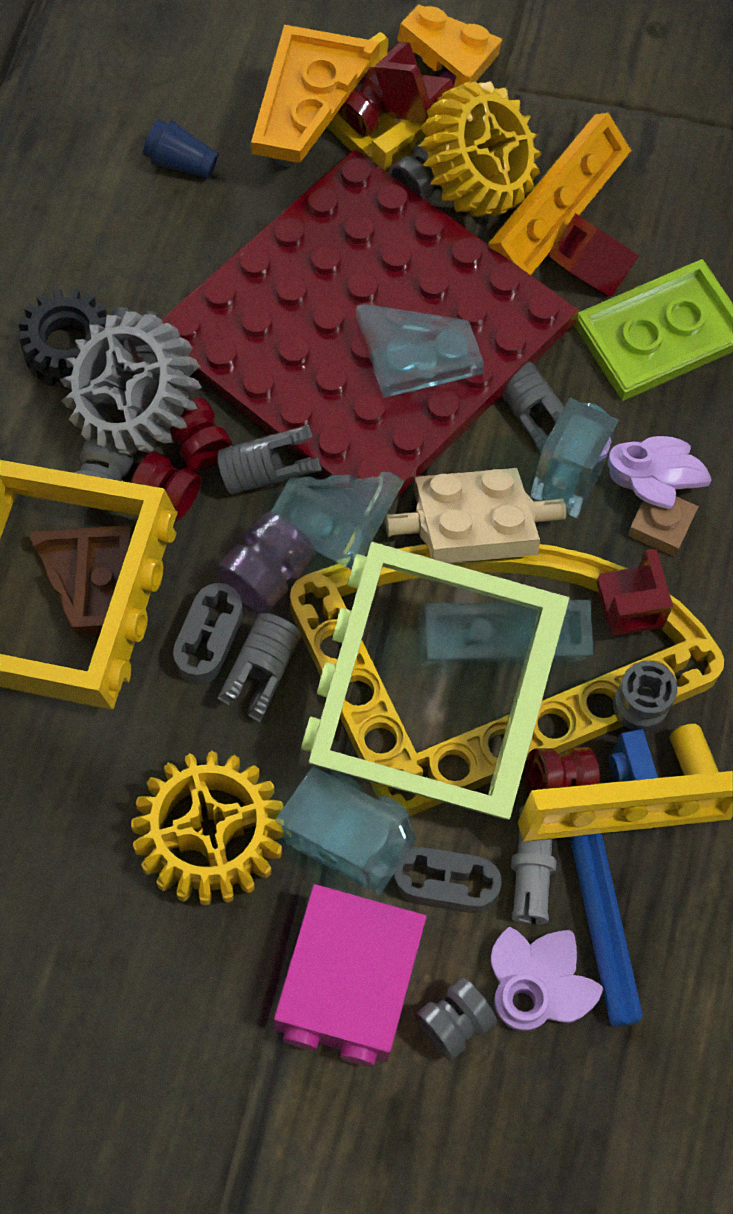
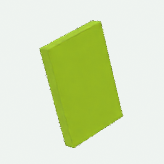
M703 259L579 312L577 322L574 324V327L621 401L733 352V303Z

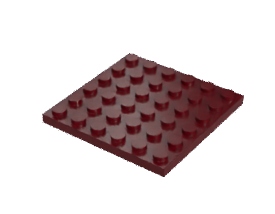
M354 149L163 317L162 323H169L176 327L180 337L187 340L193 347L188 356L196 359L197 363L201 366L193 374L269 435L309 425L312 438H308L306 442L290 446L287 444L283 446L300 459L318 458L322 471L317 473L376 519L415 481V477L420 476L504 393L512 377L528 362H533L534 364L577 322L579 310L505 256L492 250L487 243Z

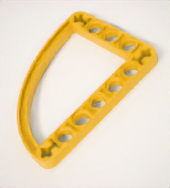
M427 544L399 548V550L431 558ZM539 544L538 555L449 563L481 573H512L545 577L577 584L599 592L596 581L601 573L627 569L590 554ZM355 559L304 575L291 588V614L302 633V638L320 676H322L326 662L337 664L338 659L326 656L322 652L320 644L325 638L334 634L337 623L335 618H338L341 607L346 608L341 597L358 590L348 586ZM382 567L377 586L421 577ZM313 592L317 598L325 597L323 599V614L326 621L319 626V617L311 604L304 605L305 594ZM670 595L673 608L664 627L661 629L676 645L543 700L540 705L527 757L531 750L536 748H552L559 754L569 748L624 726L615 714L608 718H600L593 715L589 711L586 702L588 697L597 693L606 694L614 699L626 670L633 664L641 661H655L666 666L675 677L674 673L683 670L692 655L697 662L706 660L709 665L704 675L698 669L682 673L677 682L680 687L677 686V695L672 704L674 705L705 692L714 686L724 668L722 651L705 626L680 601ZM361 640L350 682L361 681L368 684L373 690L374 696L368 703L360 706L352 705L344 700L340 719L359 759L423 776V769L421 767L427 766L430 779L469 790H474L490 783L498 758L489 751L488 742L495 735L505 733L509 715L416 753ZM546 714L559 715L567 723V734L557 739L546 737L538 728L539 718ZM376 728L387 729L394 735L396 745L387 753H375L365 744L364 738L368 732ZM449 755L460 756L467 762L470 770L469 774L459 781L448 780L439 772L438 763L440 760ZM370 782L380 804L387 812L394 816H412L443 803L416 794H412L411 800L405 801L401 794L393 796L390 794L394 788Z

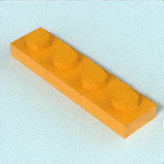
M609 113L595 114L488 243L492 250L505 256L530 275L552 250L575 213L578 215L582 213L632 151Z

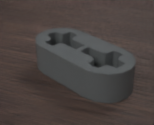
M223 583L209 584L198 592L192 603L173 650L176 672L188 683L197 685L209 683L219 675L224 666L243 618L241 596L235 588ZM219 601L226 602L227 610L230 614L221 613L214 628L210 627L208 607L215 608ZM202 640H207V657L210 662L201 660L197 667L190 666L189 656L186 653L196 654Z
M413 847L404 851L397 858L393 870V885L397 894L404 900L414 904L467 913H481L489 909L496 902L502 885L501 875L497 867L490 860L480 856L427 847ZM415 863H422L426 865V874L444 879L443 881L426 879L422 888H415L412 886V878L404 875L403 871H412ZM471 872H477L481 874V883L489 885L490 889H482L479 898H473L468 896V886L451 883L450 879L467 881Z

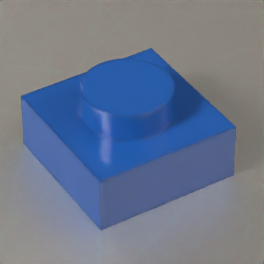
M640 729L622 733L613 750V754L609 756V766L613 781L624 782L658 778L644 730Z

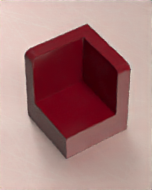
M399 42L374 66L390 117L394 119L426 122L428 119L426 110L431 108L433 103L437 102V98L441 97L444 92L454 88L451 78L421 75L411 44L408 42Z
M576 213L548 254L566 270L608 296H612L639 257L638 254Z
M656 549L644 551L638 567L601 573L598 576L596 583L611 637L664 627L673 604Z

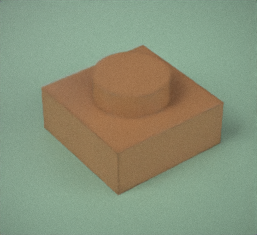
M677 496L672 509L662 508L643 500L627 536L676 557L699 506Z

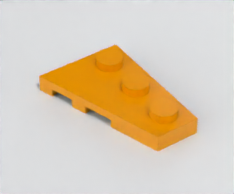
M284 25L251 140L252 154L301 163L379 56L380 42Z

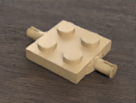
M518 468L415 477L414 494L417 502L416 512L386 514L385 527L388 537L418 533L420 538L427 544L431 559L445 563L538 555L540 544L535 522L564 521L566 518V506L563 498L533 501L524 491Z

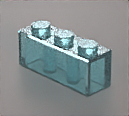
M569 600L552 662L581 661L593 655L591 600ZM510 602L425 604L418 611L420 665L524 663L538 610Z

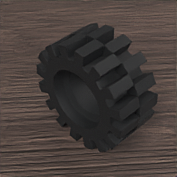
M70 288L69 297H63L62 289L53 290L54 299L49 301L44 293L36 297L38 308L29 303L24 309L26 318L20 316L18 322L20 330L18 337L27 368H31L32 375L38 380L44 376L45 384L54 387L57 379H63L72 375L73 368L68 366L65 359L77 358L81 350L78 347L68 350L51 348L47 343L48 337L59 329L72 327L83 330L86 334L85 340L89 341L91 339L89 325L98 324L104 328L106 325L107 312L103 304L100 303L96 306L95 297L89 293L81 300L80 291ZM61 382L63 389H69Z

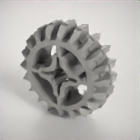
M126 311L123 318L117 315H107L105 328L98 324L89 325L91 339L89 341L84 339L75 340L78 349L81 351L77 358L65 359L68 366L73 368L71 376L60 380L65 387L72 389V392L61 400L67 408L74 410L68 420L74 426L82 429L81 435L87 441L97 438V445L102 447L107 446L112 441L115 443L119 453L128 456L136 455L138 450L145 453L155 451L156 440L164 444L173 443L170 428L172 426L178 429L187 428L185 420L181 417L184 409L188 411L198 409L195 402L188 399L190 392L202 388L198 380L189 377L201 367L196 359L188 356L193 347L187 340L180 337L176 327L169 323L163 324L162 319L152 314L142 316L137 312ZM149 345L155 352L158 362L150 364L144 361L142 357L137 355L136 347ZM109 403L117 405L118 410L124 412L126 422L115 423L107 413L105 405Z

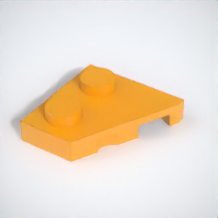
M419 4L401 22L397 37L399 42L410 43L413 52L420 55L423 62L434 71L441 70L443 65L456 75L454 87L466 82L472 83L477 81L499 55L503 40L490 34L487 29L480 25L465 24L448 17L439 8L424 7Z

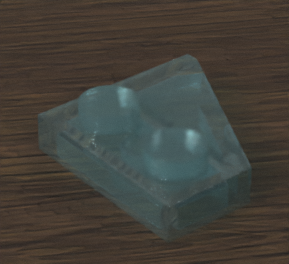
M367 304L356 306L357 320L383 398L483 374L484 361L469 320Z
M380 472V477L354 478L350 474L332 475L324 480H316L313 477L289 478L264 525L352 570L356 554L365 555L404 481L391 472Z

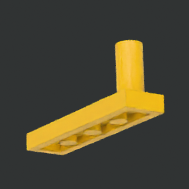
M687 724L675 729L669 737L684 776L532 790L517 823L523 841H534L731 820L733 817V771H718L701 727L697 724Z

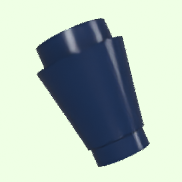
M157 119L148 134L143 148V155L152 159V165L196 177L199 176L206 180L210 177L219 156L218 152L211 150L209 146L173 120L166 123Z

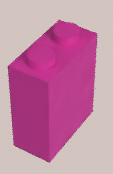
M314 884L274 1018L275 1031L284 1033L283 1042L310 1051H316L318 1044L340 1049V1058L360 1066L374 1067L376 1060L388 1063L427 915Z

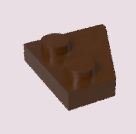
M131 525L31 531L30 539L33 546L40 555L47 570L46 573L58 594L65 614L77 635L100 634L134 532Z

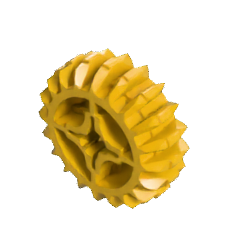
M491 81L486 83L466 82L444 92L441 97L437 98V102L433 103L432 107L426 110L428 119L420 126L427 137L419 146L428 153V159L422 166L430 167L434 174L430 185H440L443 188L442 201L454 200L456 212L468 211L471 218L476 216L488 217L491 215L495 217L519 206L525 200V196L534 189L532 180L541 173L534 161L542 154L533 145V140L539 134L530 132L527 124L531 116H522L519 112L520 100H508L506 88H494Z
M212 750L206 757L207 765L197 766L195 756L188 753L185 756L186 769L179 772L175 765L167 762V765L164 766V771L168 781L165 783L158 778L150 777L147 786L154 797H138L136 800L137 810L144 815L131 820L132 831L143 835L133 842V847L137 855H148L142 862L145 874L149 875L160 872L157 885L162 891L171 888L178 881L177 897L181 901H186L190 897L193 888L199 889L200 903L205 906L211 902V890L221 889L222 898L226 903L233 901L232 885L236 883L246 893L254 891V882L250 873L253 872L263 878L270 876L271 866L264 858L279 859L281 857L282 846L274 841V839H279L286 835V824L275 820L284 813L283 803L278 800H269L274 794L273 783L271 781H264L256 784L259 778V769L255 765L248 767L240 774V759L235 754L227 760L225 767L219 766L217 753ZM209 790L223 791L234 795L244 802L246 806L240 807L238 802L234 804L218 803L211 797ZM191 795L193 801L191 810L185 816L173 820L172 827L163 829L165 820L172 808L183 798ZM202 807L206 809L208 820H214L217 830L215 834L216 849L212 847L210 836H204L201 822H203ZM256 826L254 836L248 847L238 857L228 862L225 853L227 844L232 839L244 835L243 829ZM179 848L180 852L190 850L201 852L207 858L210 867L188 864L177 858L170 850Z

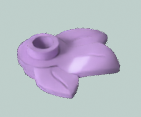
M655 436L649 437L641 443H621L614 446L608 456L607 462L610 468V476L614 482L622 487L633 489L635 495L640 499L662 508H673L676 499L675 489L706 487L711 483V476L705 465L696 457L689 455L691 446L687 442L674 437Z
M508 927L497 939L491 953V967L499 982L495 992L494 1005L497 1015L508 1027L518 1031H531L543 1025L546 1020L572 1023L586 1015L598 1002L603 987L592 979L574 975L576 971L577 949L575 936L572 931L564 930L549 933L535 940L530 945L526 938L517 930ZM518 993L529 995L533 1001V1009L528 1012L517 1010L513 1004V996Z

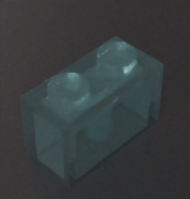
M570 397L543 446L530 497L539 501L563 498L566 513L578 518L603 470L619 420L608 415L603 408L595 404L581 403Z
M314 766L309 770L275 819L284 832V839L287 845L379 895L416 841L408 819L409 814L401 804L384 795H381L377 800L363 793L361 787L349 776L335 771L332 775H329Z

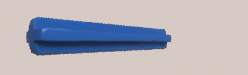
M602 833L569 837L609 1021L612 1026L616 1027L636 1024L642 1019L643 1014Z

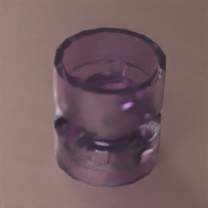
M264 512L243 535L245 546L236 544L215 567V574L220 583L228 584L235 588L241 596L242 604L258 613H269L288 591L286 580L289 578L298 579L316 558V551L311 542L296 526L273 512Z

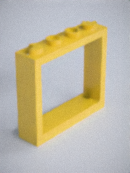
M0 460V539L16 494L139 516L88 672L0 654V687L114 710L123 682L129 683L131 663L129 660L135 642H140L146 631L148 620L146 607L151 592H156L160 587L163 577L162 558L167 542H173L177 535L173 525L178 512L163 488Z

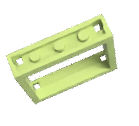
M371 542L367 556L356 554L348 586L357 588V594L352 610L341 607L332 640L342 643L337 664L325 663L317 695L327 697L321 719L310 716L301 749L311 752L310 765L504 820L510 819L570 597ZM382 567L538 610L488 795L330 751Z

